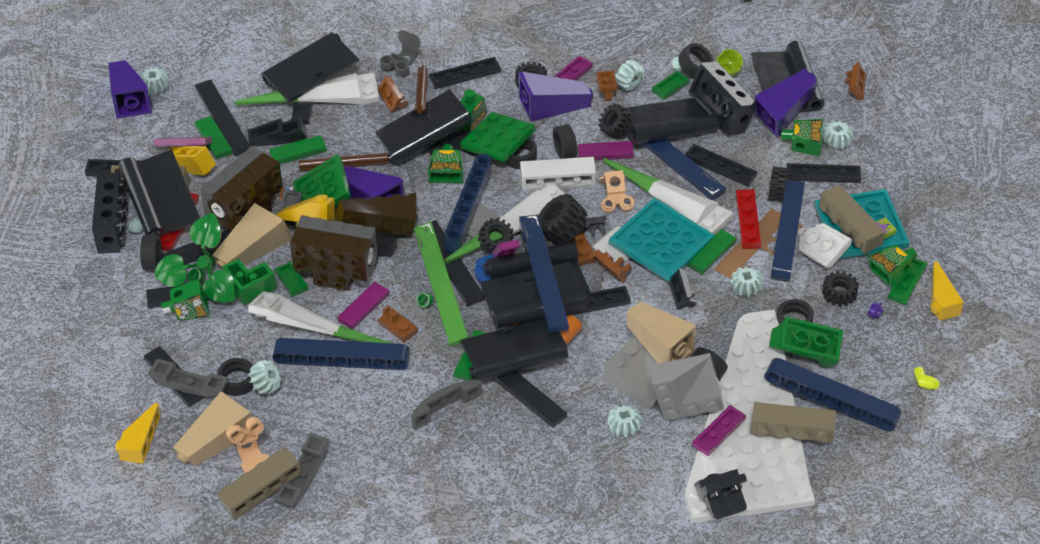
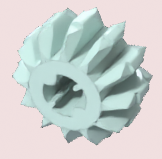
M627 60L618 69L619 71L615 75L616 82L624 90H633L635 87H638L639 82H642L641 79L644 77L645 69L638 62Z
M150 67L149 70L144 69L143 73L139 74L147 85L149 96L152 94L157 95L159 92L164 93V90L168 89L169 78L164 69H159L158 67L152 69Z
M832 120L831 123H826L822 134L823 143L827 144L828 148L834 147L835 150L836 148L843 150L844 147H849L850 142L853 140L852 127L848 126L847 122L841 123L840 120L839 122Z
M745 265L744 269L738 267L737 271L733 272L730 284L734 293H739L740 297L746 295L748 298L750 295L756 297L758 292L762 290L764 279L761 276L760 270L755 271L754 266L747 268Z
M262 360L250 368L251 372L248 376L251 378V381L249 383L253 384V390L257 389L259 394H271L281 387L280 382L282 378L279 376L281 372H278L277 365L273 366L272 361Z
M624 403L621 407L615 405L614 410H610L607 419L611 433L616 432L617 437L624 435L625 438L628 434L634 436L640 430L642 423L639 410L633 409L632 404L626 407Z

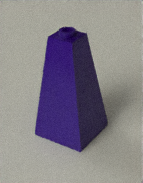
M126 60L108 63L111 95L116 119L151 114L152 109L148 88L141 77Z
M803 69L755 96V102L758 104L755 114L777 138L781 136L782 129L788 127L815 92L817 86L816 76L812 72L809 73L806 69Z
M519 72V99L530 122L591 107L593 92L587 87L585 82Z
M352 166L344 168L351 197L348 199H372L375 196L383 198L392 197V195L396 194L404 196L403 179L400 177Z

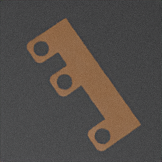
M771 209L759 221L761 249L774 255L775 251L769 250L767 245L777 240L772 235L779 228L781 213L774 209ZM799 223L798 229L803 228V225ZM740 241L713 270L732 279L733 272L737 271L738 267L744 269L742 266L759 249H742Z

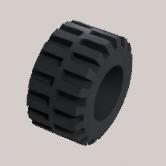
M561 194L548 202L542 208L538 217L545 237L551 243L560 245L569 242V240L579 234L587 221V212L572 195Z

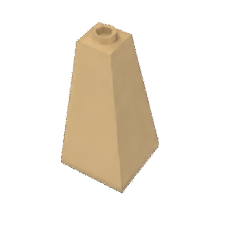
M254 203L213 254L217 261L216 265L222 269V266L239 258L245 266L290 242L292 234L283 219Z
M639 302L628 310L627 327L658 364L684 359L694 352L696 325L643 302Z
M220 392L173 448L178 453L176 457L184 464L189 462L193 466L236 444L230 442L226 435L227 428L230 425H239L243 429L245 428L246 421L254 416L246 408L223 392Z

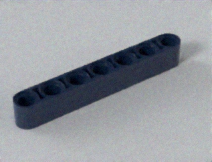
M479 154L475 157L445 230V249L448 252L454 253L463 246L491 176V157L487 154Z
M786 180L771 271L772 279L790 281L805 182Z
M279 338L275 341L272 359L278 364L405 370L408 367L410 348L405 344Z
M773 358L764 374L765 379L775 386L885 431H893L901 416L899 407L781 358Z

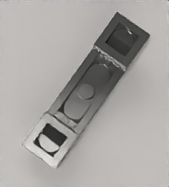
M157 359L148 372L150 377L168 387L198 396H217L224 390L229 381L228 377L213 373L206 377L176 368L175 363Z
M480 380L458 382L432 393L413 411L411 415L412 429L416 430L430 423L432 413L459 399H462L466 404L481 396L482 382Z
M313 433L309 434L301 449L302 455L298 460L303 473L288 484L283 482L274 501L294 507L301 500L321 465L329 443L328 438Z

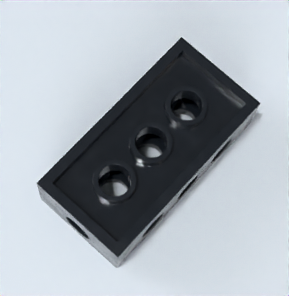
M718 62L701 63L688 91L708 114H715L719 118L720 127L728 135L745 133L758 105Z
M120 172L97 173L92 231L98 254L121 253V245H124V234H122V231H125L126 226L123 217L127 216L126 206L124 205L128 203L127 193H124L125 182L121 180Z

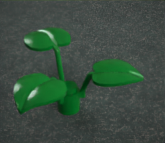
M209 213L196 220L190 229L192 241L195 244L202 245L201 248L205 255L200 256L196 264L184 265V260L180 255H168L158 263L155 270V278L167 286L178 287L187 278L185 269L198 267L202 271H208L207 276L209 279L203 283V291L206 296L217 302H232L236 300L234 279L226 270H217L212 274L216 261L212 256H209L210 253L205 248V246L215 248L221 239L219 221L213 213Z

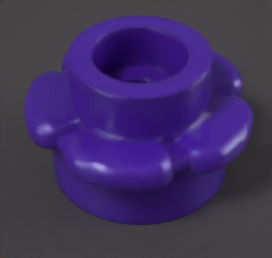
M874 301L867 314L872 317V320L875 317L880 318L884 310L881 307L882 302L877 303Z

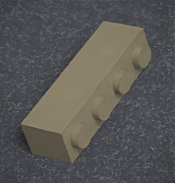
M840 185L821 193L819 203L821 210L831 218L833 223L842 229L846 236L852 239L855 246L860 248L864 254L883 245L885 231Z
M754 402L751 434L833 443L836 411Z
M284 447L274 452L265 461L258 463L246 474H242L230 485L223 487L217 495L221 505L236 520L277 492L283 482L288 484L303 472L299 461Z

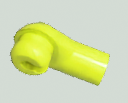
M922 367L914 369V374L920 387L933 390L938 389L940 383L937 379L925 375Z

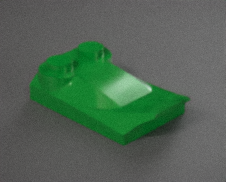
M785 316L783 322L777 327L772 328L769 346L816 359L820 365L830 368L839 362L843 330Z

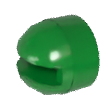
M193 268L189 271V282L199 279L200 283L203 282L205 274L202 270Z
M421 292L416 298L418 306L422 308L430 307L434 301L433 296L428 292Z

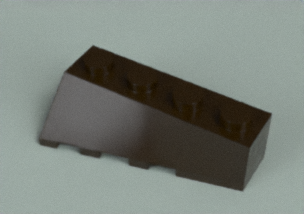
M409 193V195L404 196L396 194L392 195V197L383 198L375 196L372 199L355 198L339 200L335 218L337 221L347 224L374 227L376 232L412 236L416 223L417 194Z

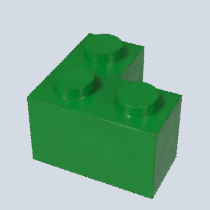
M238 258L222 266V270H226L232 275L235 283V295L243 306L252 302L263 291L271 292L277 289L275 273L266 262L248 270Z

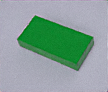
M675 71L654 85L652 92L661 99L666 100L687 86L690 79L679 71Z
M291 261L274 268L275 275L291 298L309 290L307 283L297 269H293Z

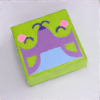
M886 217L876 221L885 231L884 239L896 234V228Z

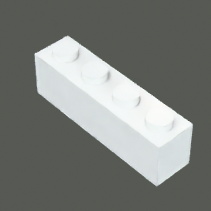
M594 157L520 162L522 190L543 189L551 183L555 184L558 188L596 185Z

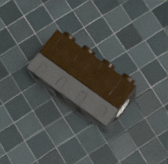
M253 146L248 148L245 153H242L233 163H230L221 173L217 174L209 183L200 188L204 214L213 213L218 219L219 224L232 231L254 203L272 212L271 198L283 188L280 162Z
M301 215L290 241L293 269L312 272L313 285L350 291L354 280L368 281L378 254L376 229L374 227Z

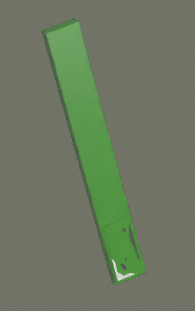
M430 221L414 227V231L449 344L453 347L461 344L460 340L468 338L439 243Z

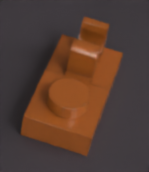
M858 62L853 65V70L846 72L848 76L846 82L849 85L850 93L854 94L857 100L864 99L866 73Z
M614 70L596 72L599 92H604L605 100H611L612 91H617Z
M385 76L378 91L391 112L396 111L397 108H405L408 104V101L403 100L405 96L399 92L393 79L390 76Z
M583 233L577 234L567 242H575L578 249L579 266L596 262L593 255L594 251Z
M597 249L593 253L597 262L624 284L627 279L626 275L632 269L631 265L627 263L624 267H621L625 262L622 257H619L613 263L614 259L608 252L603 253Z
M389 305L382 309L383 316L377 319L380 325L403 343L418 333L416 325L393 308L391 309Z

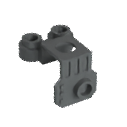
M400 30L398 32V39L402 43V51L398 55L392 53L391 55L382 56L380 58V66L385 71H390L394 67L398 76L404 77L409 73V66L418 57V48L421 46L420 38L417 35Z

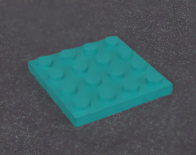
M886 189L850 195L875 222L886 217L896 228V234L885 238L883 245L865 254L852 241L849 248L839 259L873 254L892 245H897L901 249L909 248V239ZM815 200L814 207L821 224L824 223L844 234L842 229L833 223L831 218L821 210L819 206L820 200Z
M654 197L609 238L608 243L670 282L678 268L684 269L715 235Z

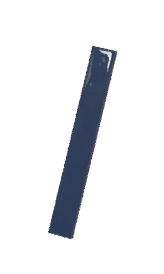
M666 139L641 143L710 200H714L726 192L725 186Z
M538 214L519 216V224L549 333L568 331V320Z

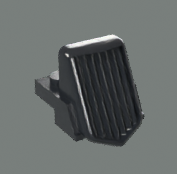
M738 469L721 474H710L694 484L700 498L704 499L711 516L716 520L747 509L741 490L743 488L742 485L747 482L745 473L739 475Z

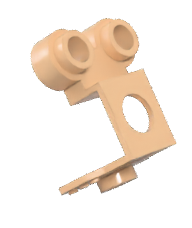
M623 170L604 172V175L599 178V183L606 184L607 198L601 202V210L605 214L613 213L616 206H619L624 212H629L634 207V199L631 196H626ZM621 182L620 185L617 186V187H613V186L610 184V183ZM629 200L630 204L626 205L624 201ZM610 202L612 206L607 207L605 203Z
M250 417L243 429L239 425L234 424L230 425L226 432L230 442L236 443L239 457L243 461L241 467L245 473L252 470L258 463L269 458L267 454L261 453L257 445L258 435L264 429L263 423L257 417ZM252 442V444L247 448L241 447L242 445Z

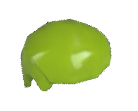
M724 49L717 56L715 62H718L730 76H735L742 68L743 57L738 51Z

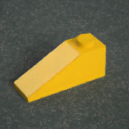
M172 146L168 149H172L178 165L185 166L187 172L193 175H207L216 165L206 146Z
M317 195L283 208L276 216L283 220L299 222L301 215L334 221V198H329L327 195Z
M935 261L931 274L930 307L932 313L936 314L941 321L961 315L964 302L938 261Z
M154 403L122 433L121 439L117 440L116 452L119 454L120 461L144 464L161 418L158 403Z

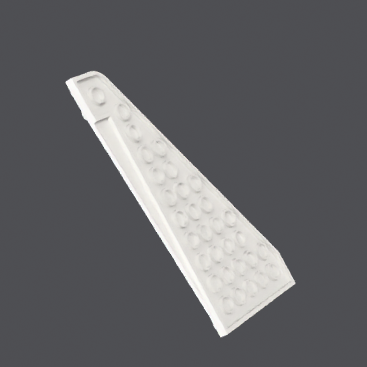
M775 310L747 313L738 320L725 361L728 369L719 381L722 389L724 409L709 413L705 429L729 405L744 413L746 420L709 456H706L699 450L697 451L685 490V500L692 523L716 520L711 516L704 499L700 498L694 484L710 474H721L734 469H738L739 475L745 473L747 482L742 485L743 488L741 489L747 509L721 519L814 506L815 504L802 441L795 438L751 434L754 402L795 406L792 392L769 383L764 377L773 358L786 360L783 350L769 346L771 330L779 325Z

